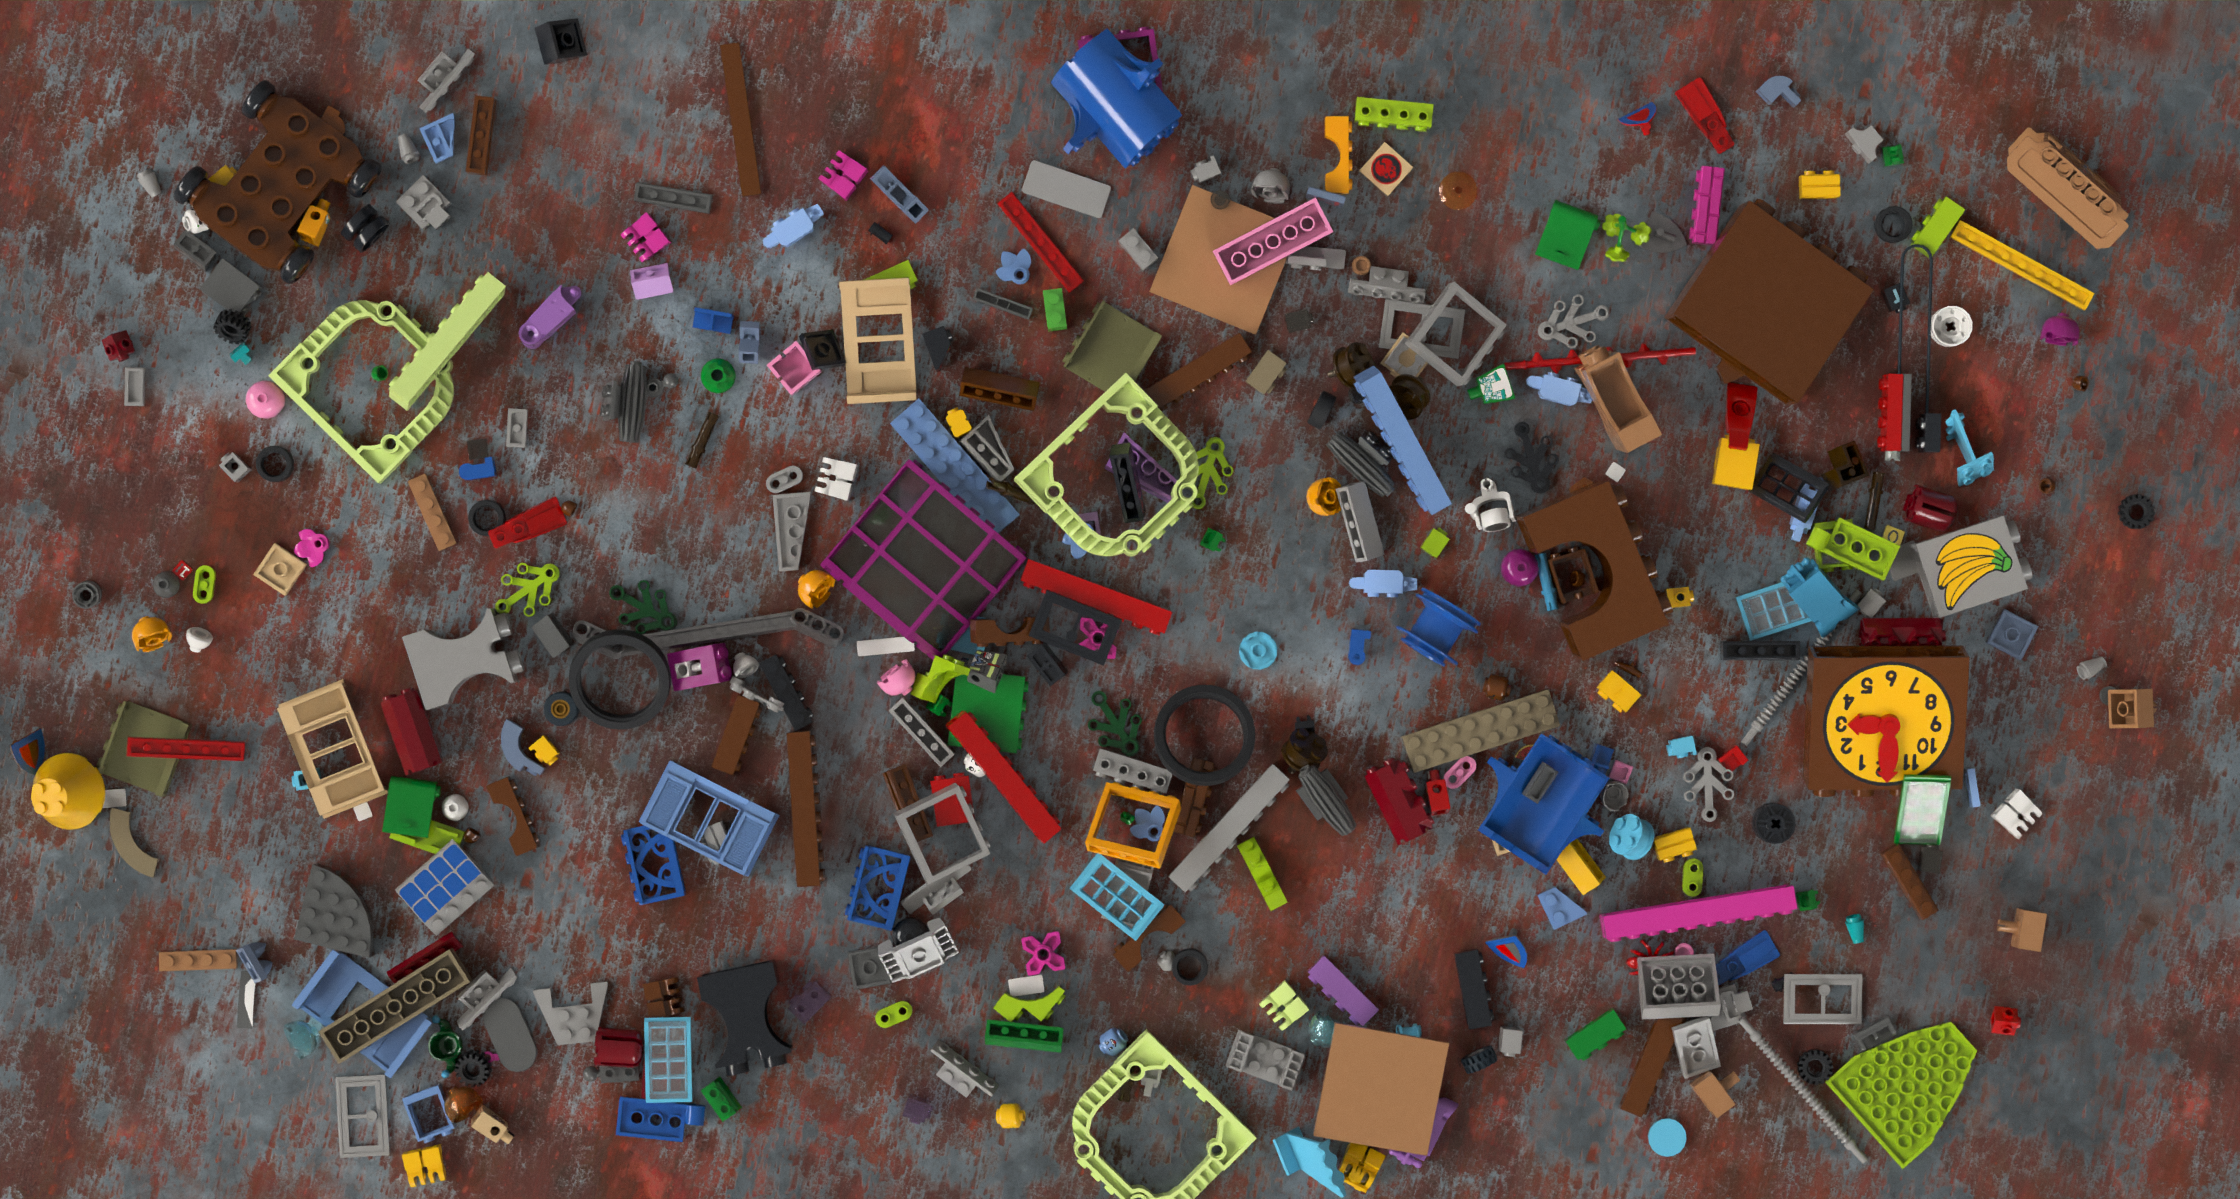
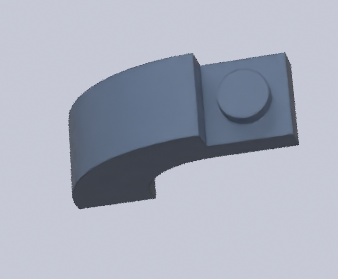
M884 165L870 178L915 224L929 211Z
M506 719L501 732V745L506 759L519 772L526 766L528 767L526 771L534 776L537 774L542 775L546 767L529 758L521 748V736L525 728L510 719Z

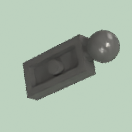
M589 1066L584 1069L583 1077L589 1082L595 1081L597 1077H600L601 1083L639 1081V1066L634 1068L600 1066V1070Z

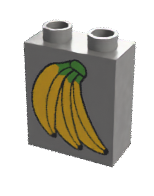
M1998 516L1910 545L1933 618H1941L2028 589L2026 580L2032 579V571L2026 557L2019 559L2017 557L2013 544L2020 542V535L2013 520L2006 522L2004 516Z

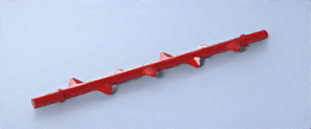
M1641 344L1638 352L1620 354L1625 367L1630 368L1633 360L1657 358L1662 365H1665L1669 357L1677 358V356L1696 355V348L1677 349L1675 347L1674 349L1650 351L1646 344ZM1610 346L1606 347L1607 350L1614 352ZM1574 349L1569 351L1567 358L1543 359L1539 352H1535L1531 361L1506 362L1504 366L1506 370L1551 367L1553 372L1558 374L1562 366L1582 364Z

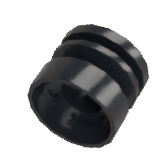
M1765 803L1759 806L1753 813L1751 826L1759 839L1772 844L1785 842L1792 836L1796 822L1793 813L1786 806L1776 803ZM1772 819H1773V820H1778V822H1777L1778 827H1777V828H1776V827H1771V825L1773 824V823L1771 822Z

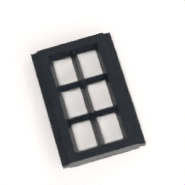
M1773 453L1754 480L1753 488L1749 492L1797 520L1806 523L1827 492L1830 484ZM1773 465L1786 472L1781 481L1768 474ZM1789 474L1802 481L1797 490L1784 483ZM1765 478L1778 484L1773 493L1760 486ZM1805 483L1818 490L1813 499L1800 492ZM1781 486L1794 493L1789 502L1776 495ZM1797 496L1810 502L1805 511L1792 504Z

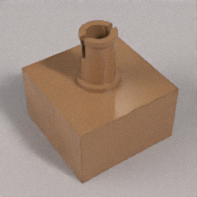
M2153 689L2108 690L2109 728L2154 727V713L2157 708H2153V706L2157 705L2153 701Z
M2017 908L2015 921L1999 919L1997 924L2005 925V927L1997 926V931L2012 933V947L2041 952L2047 914Z
M1706 1071L1692 1081L1690 1086L1710 1113L1718 1118L1735 1106V1103L1727 1094V1090L1741 1080L1734 1071L1721 1081L1717 1080L1713 1073Z

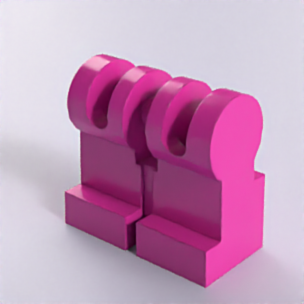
M838 150L836 155L843 162L838 163L832 159L830 163L834 165L835 169L841 170L843 175L840 177L836 174L835 170L826 167L825 171L831 175V178L827 179L820 175L818 179L847 201L857 188L852 182L859 185L868 170Z
M647 212L621 234L623 239L634 234V237L627 243L629 247L639 243L641 238H646L645 242L638 244L633 250L635 254H638L643 249L646 250L639 258L642 263L672 243Z

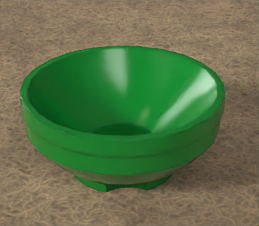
M712 359L702 368L701 381L710 392L724 393L735 383V370L724 359ZM714 370L722 371L723 378L720 381L712 379V372Z

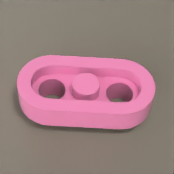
M1469 756L1460 758L1444 774L1443 779L1446 781V786L1451 789L1461 786L1476 770L1475 760ZM1464 762H1468L1470 764V767L1468 769L1463 768ZM1452 775L1456 777L1454 783L1449 781V777Z

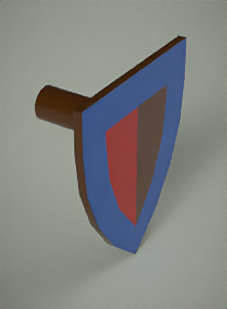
M41 728L20 740H14L10 745L16 763L27 773L33 775L36 774L44 759L45 743Z

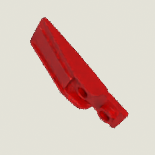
M1702 78L1695 79L1675 92L1676 97L1705 137L1710 140L1718 154L1734 146V142L1726 130L1727 126L1723 115Z
M1730 382L1727 384L1725 424L1726 433L1729 434L1728 447L1730 449L1743 451L1748 449V440L1756 407L1758 391L1756 386Z
M554 496L504 522L505 524L489 530L488 535L494 548H499L510 542L518 543L535 538L566 525L567 521L557 497Z

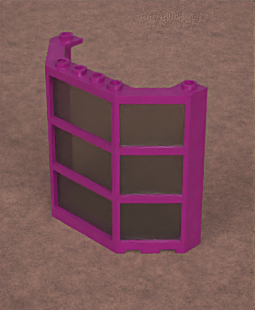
M908 459L820 566L828 571L837 581L842 579L844 581L842 585L908 641L911 643L916 641L918 643L916 647L934 660L935 655L943 657V654H947L970 627V619L978 618L1027 558L1024 556L1026 552L1018 545L1016 548L1013 547L993 530L995 525L986 519L985 522L979 518L980 513L973 507L968 509L964 505L966 501L958 494L955 497L950 494L949 491L951 489L945 483H937L922 470L923 465L914 459L912 462Z

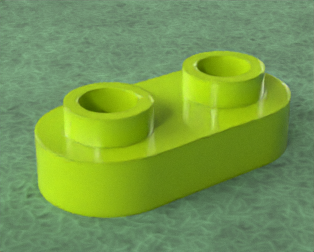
M200 566L195 573L193 598L201 604H206L213 598L216 572L211 566ZM206 571L209 572V578L207 579L203 576ZM203 590L207 592V596L205 598L201 596V592Z
M1690 858L1683 865L1682 890L1686 895L1695 897L1702 891L1703 864L1698 859ZM1693 864L1697 866V870L1694 872L1690 869ZM1691 884L1696 885V889L1694 891H1691L1689 889V886Z
M899 1001L882 1008L875 1016L876 1023L882 1028H888L907 1020L912 1015V1006L907 1001ZM901 1007L906 1009L905 1014L899 1013ZM882 1015L888 1016L887 1022L882 1021Z

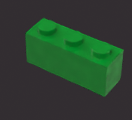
M1611 1008L1564 1039L1575 1058L1584 1061L1592 1056L1591 1052L1595 1049L1601 1050L1608 1045L1607 1041L1614 1038L1616 1040L1624 1035L1623 1031L1626 1030V1027L1614 1009Z

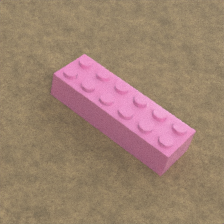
M1314 198L1215 249L1213 253L1231 286L1333 233V230L1317 199Z

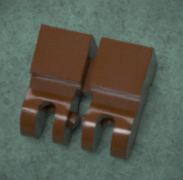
M678 977L643 983L646 1001L652 1000V1002L647 1003L650 1018L666 1017L685 1012L684 1006L673 1007V1003L683 1001L682 997H671L669 1000H664V995L670 994L672 996L677 992H681L680 988H669L670 984L679 982Z

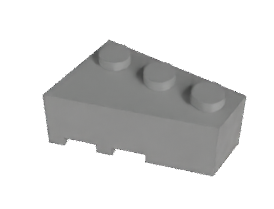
M989 415L960 441V446L990 477L1003 482L1014 471V467Z

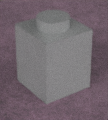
M1876 588L1874 590L1868 589L1856 603L1860 607L1858 611L1867 618H1872L1886 602L1882 598L1884 595Z

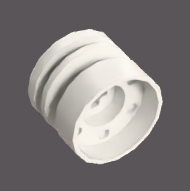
M1947 306L1938 310L1931 317V337L1937 344L1944 347H1954L1964 343L1970 337L1972 320L1964 309L1957 306ZM1952 322V327L1954 328V330L1947 331V326L1945 324H1949Z

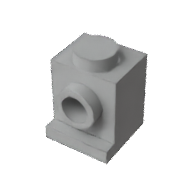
M1214 155L1210 157L1209 162L1206 159L1196 163L1197 167L1190 170L1194 181L1198 180L1199 184L1221 175Z
M234 452L225 454L221 458L222 463L219 465L237 483L252 470ZM233 463L238 464V468L236 470H233L232 468Z

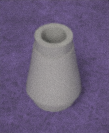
M403 134L399 136L401 160L405 164L418 161L420 153L409 135Z
M151 168L137 175L139 178L138 182L152 198L162 193L155 171L152 172Z
M2101 656L2080 662L2076 669L2081 679L2089 680L2106 667L2107 663Z

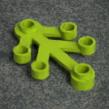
M1218 437L1210 438L1206 442V447L1196 452L1198 459L1208 455L1206 463L1199 466L1198 475L1203 474L1196 498H1200L1202 502L1200 505H1196L1193 500L1192 504L1195 509L1203 508L1206 503L1204 493L1210 476L1216 485L1218 494L1224 495L1228 490L1227 485L1222 482L1214 467V461L1217 458L1222 466V474L1226 477L1233 474L1232 466L1228 464L1223 455L1225 449L1224 442ZM1217 443L1219 446L1218 450H1213L1211 445ZM1226 467L1231 469L1230 474L1224 473ZM1221 485L1226 488L1223 493L1218 491V487Z
M520 563L517 566L518 573L523 575L527 573L540 575L534 580L516 578L510 574L503 575L501 578L502 584L524 587L508 599L498 600L495 604L496 611L499 614L509 613L511 605L529 593L527 606L523 612L527 617L534 616L536 613L534 607L537 589L542 583H544L543 595L539 598V602L543 606L549 605L551 603L552 583L560 575L558 567L554 564H546L539 568L528 566L526 563ZM521 565L526 566L525 572L520 571ZM549 569L553 571V575L551 577H548L546 575V572ZM506 576H509L511 579L508 584L504 582ZM544 596H547L549 599L546 604L542 602ZM501 603L506 604L505 610L499 608ZM529 607L533 609V613L531 615H528L526 613V610Z

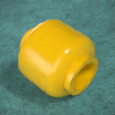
M1017 1103L1002 1104L996 1111V1121L1002 1128H1019L1022 1121H1025V1110H1022L1021 1106Z

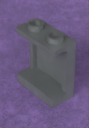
M223 258L200 287V290L228 311L233 309V312L237 310L240 315L242 313L246 315L250 310L249 305L253 300L256 301L262 294L260 291L262 287Z

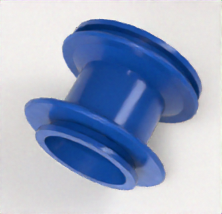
M1422 587L1421 591L1423 594H1416V597L1423 602L1425 608L1410 631L1401 626H1396L1397 630L1406 635L1405 638L1401 637L1400 640L1443 667L1446 665L1444 660L1457 666L1458 662L1448 655L1449 651L1462 630H1469L1477 634L1478 630L1475 626L1480 627L1481 623L1446 599Z

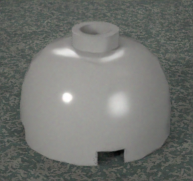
M1276 168L1262 171L1255 177L1251 193L1257 199L1259 196L1265 198L1264 202L1284 203L1285 199H1289V179Z

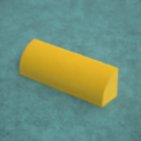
M1575 839L1566 846L1556 859L1582 895L1600 885L1606 878L1578 839Z

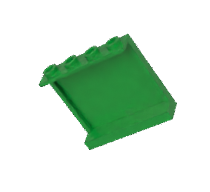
M1003 674L996 692L992 693L968 682L967 675L956 676L951 720L962 710L967 713L971 712L977 719L975 722L979 728L982 726L988 732L987 738L991 743L995 741L1001 748V752L1017 753V749L1021 750L1022 738H1019V730L1023 731L1024 719H1021V712L1026 710L1027 700H1023L1024 692L1028 693L1029 681H1025L1026 677ZM949 731L948 745L963 747Z

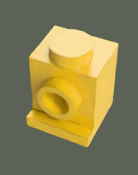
M1689 587L1664 589L1672 608L1691 606L1690 602H1694L1693 590H1689ZM1680 593L1684 596L1682 601L1677 599V595Z
M546 735L529 747L530 751L535 749V756L540 762L545 761L550 766L558 760L557 755L560 752Z

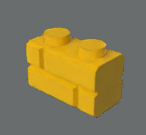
M1804 171V175L1799 176V199H1835L1840 197V174H1835V171H1823V174H1816L1815 171Z
M956 407L947 412L946 420L955 438H960L973 430L963 410H959Z
M1690 827L1654 837L1653 844L1657 858L1660 861L1663 860L1664 863L1675 860L1674 856L1682 855V857L1693 855V851L1697 850Z

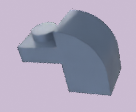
M1785 76L1771 77L1755 91L1768 105L1779 95L1793 108L1801 101L1799 93L1794 88L1790 89L1788 87L1793 81Z
M740 321L739 363L758 364L761 339L760 322Z

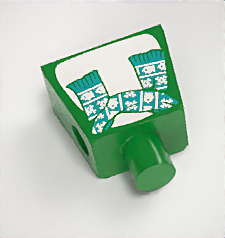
M1504 364L1475 379L1477 386L1467 389L1470 400L1481 397L1483 404L1515 399Z

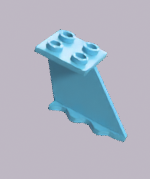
M1955 409L1945 421L1946 425L1949 426L1946 429L1947 434H1949L1946 439L1949 441L1955 438L1967 463L1957 468V483L1960 487L1973 483L1975 479L1981 476L1986 477L1994 470V456L1990 452L1977 459L1975 458L1963 428L1965 424L1962 420L1965 416L1963 413H1958Z
M1299 1126L1273 1139L1287 1176L1301 1169L1341 1198L1346 1196L1343 1185L1345 1176L1337 1170V1157L1329 1150L1330 1139L1319 1142L1303 1137Z

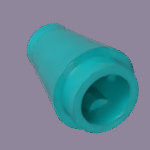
M1861 914L1847 916L1845 924L1854 944L1864 942V919L1861 917Z

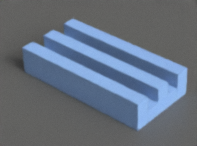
M1975 768L1964 769L1969 807H1979L1980 799Z

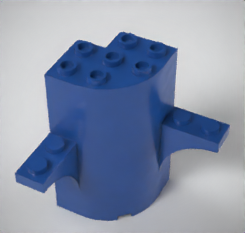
M1108 28L1079 49L1075 56L1059 69L1051 81V84L1070 105L1075 118L1074 135L1063 148L1067 154H1070L1072 151L1078 152L1084 146V142L1087 140L1091 142L1098 137L1125 169L1130 165L1133 167L1142 160L1141 157L1143 155L1149 156L1155 150L1154 147L1161 142L1160 139L1162 137L1166 139L1174 132L1173 129L1180 124L1178 121L1182 116L1180 111L1154 83V78L1161 73L1159 70L1163 65L1162 61L1158 58L1154 62H1145L1136 58L1122 46Z
M1540 734L1518 769L1513 765L1510 768L1507 767L1509 763L1500 757L1498 760L1490 757L1487 761L1496 773L1498 793L1491 811L1478 831L1540 872L1547 875L1561 852L1575 839L1589 834L1601 837L1604 830L1598 827L1600 823L1587 815V812L1610 778L1604 775V769L1586 757H1582L1581 754L1572 750L1568 745L1559 742L1552 735L1546 737ZM1543 761L1557 770L1558 774L1537 804L1524 796L1522 792Z

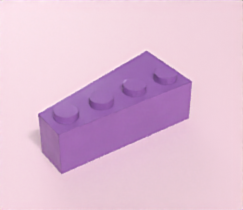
M1124 432L1118 444L1131 442L1141 489L1168 503L1172 500L1171 491L1177 480ZM1109 459L1105 466V469L1113 473L1111 461Z

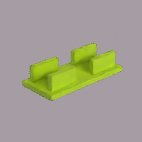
M431 820L429 838L392 833L389 838L436 854L452 839L461 845L465 831Z

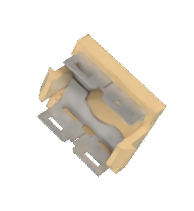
M1403 332L1380 364L1391 371L1390 374L1395 378L1401 374L1418 377L1428 363L1405 344L1409 336Z

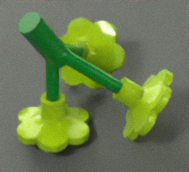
M1617 213L1606 215L1605 222L1602 223V229L1606 231L1609 237L1619 236L1615 248L1610 247L1606 251V257L1615 262L1627 261L1630 254L1623 249L1622 238L1626 229L1631 231V240L1640 246L1643 242L1649 241V235L1652 231L1651 227L1647 226L1646 222L1630 227L1626 224L1624 216Z

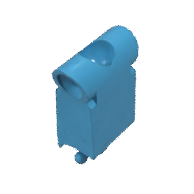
M1806 557L1802 562H1797L1795 565L1792 564L1790 569L1787 570V574L1780 578L1787 588L1789 595L1815 623L1822 639L1835 630L1840 621L1850 618L1860 610L1857 604L1842 594L1813 559L1810 560V558Z

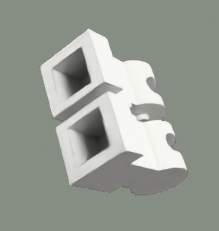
M823 457L822 462L830 464L831 469L820 468V472L825 473L827 476H830V474L835 475L836 480L832 481L828 477H818L817 481L826 483L827 486L826 488L816 486L815 492L850 501L853 484L848 483V481H855L858 465Z
M2015 789L2004 800L2007 804L2001 803L1990 816L1998 821L2015 838L2020 839L2022 835L2017 830V827L2019 826L2024 831H2027L2029 828L2023 820L2017 817L2018 814H2021L2025 821L2033 825L2035 820L2030 816V813L2032 812L2037 817H2040L2043 813L2020 789Z

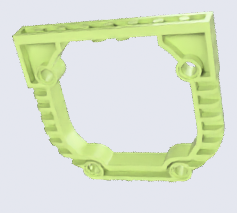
M358 300L348 302L335 309L268 376L377 483L381 484L449 412L454 397L453 379L450 374L453 369V362L450 359L447 367L441 370L435 377L436 385L432 399L425 409L399 435L388 434L381 439V443L378 445H361L356 449L342 435L344 432L336 424L332 426L328 422L330 418L323 411L319 413L305 399L310 393V374L317 372L320 368L318 357L348 326L357 320L370 317L382 326H394L417 349L420 347L424 348L427 338L431 335L428 331L424 333L420 329L421 324L416 319L412 318L410 320L406 316L408 312L400 304L396 306L389 301H383L378 304L372 301ZM386 306L392 308V313L389 316H384L383 309ZM311 358L314 364L310 369H307L305 361ZM390 439L396 441V446L393 449L387 447V442Z
M1125 373L1014 478V481L1085 551L1098 556H1117L1124 553L1132 557L1141 550L1145 553L1152 546L1150 542L1155 537L1158 540L1166 533L1164 528L1169 524L1172 527L1180 519L1178 515L1182 511L1187 513L1194 506L1192 502L1198 493L1195 483L1198 477L1199 464L1196 451L1187 437L1162 413L1158 405L1134 380ZM1101 408L1107 413L1126 414L1128 421L1132 424L1143 423L1173 453L1179 463L1181 478L1177 480L1172 488V500L1140 530H1127L1117 539L1104 537L1093 531L1062 499L1064 493L1063 486L1059 482L1054 481L1053 461L1049 458L1064 443L1068 445L1075 438L1073 434L1077 430L1082 432L1089 425L1087 421ZM1132 410H1140L1142 416L1135 418L1132 415ZM1050 488H1056L1059 492V495L1056 497H1052L1049 494L1048 490ZM1182 490H1191L1192 496L1190 498L1184 497ZM1127 542H1135L1137 549L1129 550Z
M1147 1029L1081 1096L1074 1109L1072 1118L1073 1133L1076 1139L1073 1148L1075 1155L1079 1158L1077 1162L1084 1169L1088 1167L1092 1171L1091 1176L1098 1182L1101 1180L1106 1185L1104 1188L1111 1195L1115 1193L1119 1199H1135L1137 1197L1142 1199H1195L1257 1139L1255 1134ZM1170 1064L1184 1078L1183 1082L1190 1089L1194 1087L1198 1091L1196 1095L1203 1102L1207 1100L1221 1116L1217 1119L1216 1138L1209 1140L1206 1145L1208 1155L1176 1187L1167 1192L1153 1194L1143 1185H1130L1099 1155V1145L1096 1138L1089 1131L1092 1118L1098 1109L1128 1079L1138 1081L1144 1077L1145 1071L1154 1069L1164 1070ZM1134 1065L1140 1067V1071L1137 1074L1130 1072V1068ZM1083 1144L1089 1147L1084 1153L1078 1150ZM1220 1145L1222 1147L1221 1151L1213 1153L1211 1151L1213 1146Z

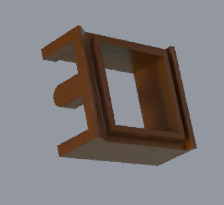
M1580 546L1568 549L1569 553L1562 555L1561 552L1550 555L1551 559L1547 560L1560 604L1599 593L1586 549L1580 550ZM1581 557L1590 586L1563 594L1554 565Z

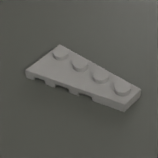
M811 492L773 495L779 572L799 570Z

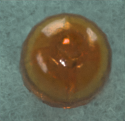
M454 1087L448 1092L449 1096L445 1100L444 1111L451 1122L459 1123L470 1117L471 1115L468 1113L474 1108L477 1111L483 1104V1099L473 1088Z

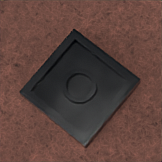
M833 329L801 333L799 336L812 370L840 367L846 364Z

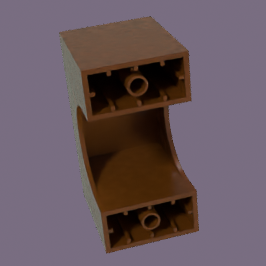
M1599 480L1515 516L1529 552L1540 553L1565 542L1577 541L1589 547L1601 563L1603 585L1597 600L1585 611L1559 622L1573 657L1582 661L1669 625L1665 616L1673 613L1666 593L1659 590L1655 591L1650 581L1658 577L1651 557L1640 556L1635 544L1642 542L1643 537L1636 521H1630V519L1625 521L1621 508L1628 506L1626 495L1620 484L1610 485L1609 481Z

